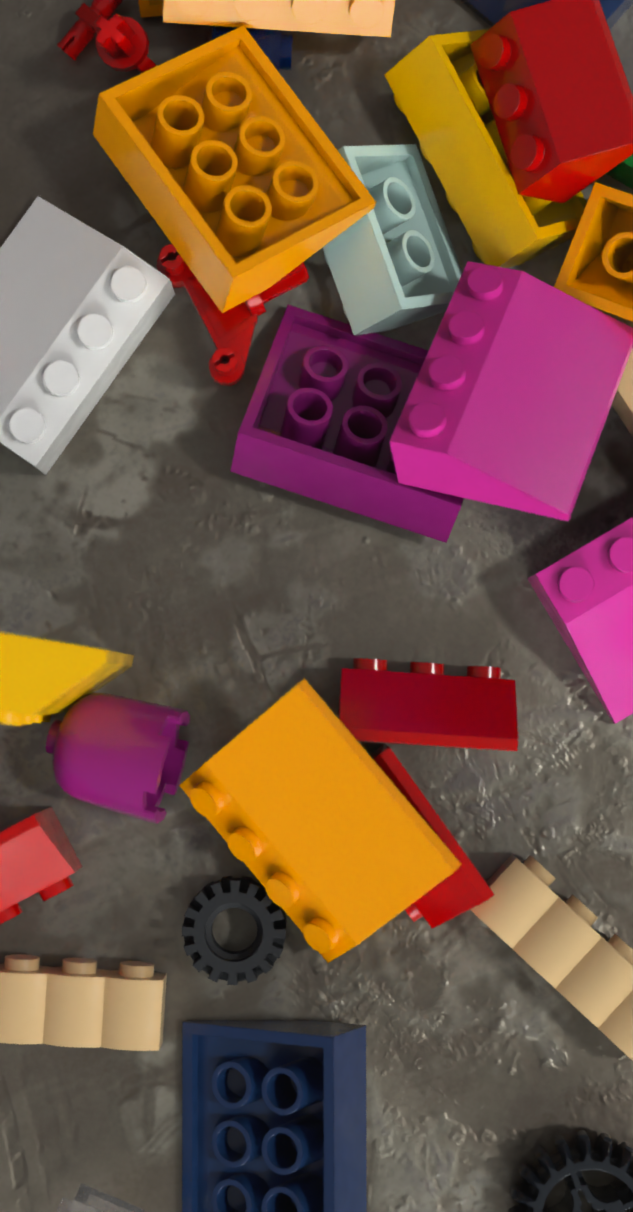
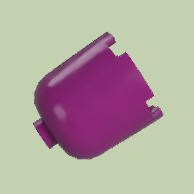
M93 693L82 697L68 709L62 721L57 719L53 721L47 735L46 752L53 754L52 765L56 782L69 796L77 800L159 824L164 820L167 813L165 808L159 807L164 793L176 795L184 770L189 741L178 738L180 725L187 727L190 724V715L187 710L107 693Z

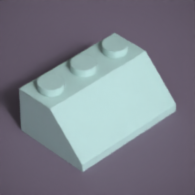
M417 145L341 147L338 149V152L376 201L374 209L323 247L326 263L331 270L343 304V311L350 323L353 335L390 331L446 311L461 278L462 270Z

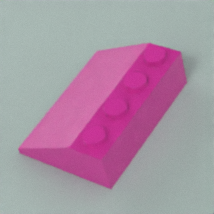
M467 261L389 441L398 483L569 521L633 348V328L524 271Z
M632 516L527 578L613 724L633 714Z

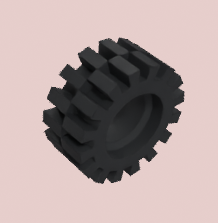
M232 876L222 877L219 881L210 882L196 894L184 915L182 936H184L185 944L183 947L186 955L191 956L194 961L193 966L198 972L201 970L209 974L208 979L214 982H218V979L228 981L227 985H238V981L247 980V983L257 980L260 974L263 972L266 974L273 968L274 962L277 958H280L286 939L285 913H283L280 906L276 905L269 898L265 887L261 883L258 884L251 881L252 878L250 877L232 878ZM241 908L249 912L254 918L257 925V936L248 948L241 951H229L222 948L216 942L212 931L213 921L225 909Z

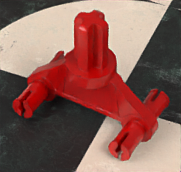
M93 0L90 6L83 2L74 13L79 20L74 23L61 41L56 44L76 61L78 55L96 33L97 37L95 40L98 55L110 68L121 72H128L137 68L143 73L157 66L147 56L149 53V39L147 33L137 21L130 17L120 16L117 13L109 19L123 0Z
M173 244L165 245L161 249L156 265L157 270L170 279L174 288L185 286L217 348L209 360L211 377L215 382L224 386L235 385L244 374L254 329L258 323L257 316L266 312L264 303L306 283L309 279L308 270L303 262L270 288L222 313Z

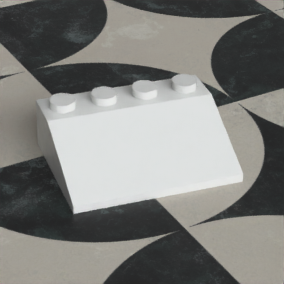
M37 196L0 248V443L46 475L171 301L175 292L167 276L121 244Z

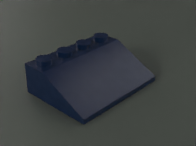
M187 1020L182 1022V1212H367L366 1025L317 1020Z

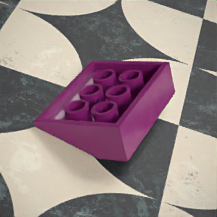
M288 304L238 431L230 472L445 543L449 538L464 500L462 497L400 484L397 480L389 441L429 350L377 333L354 336L350 324Z

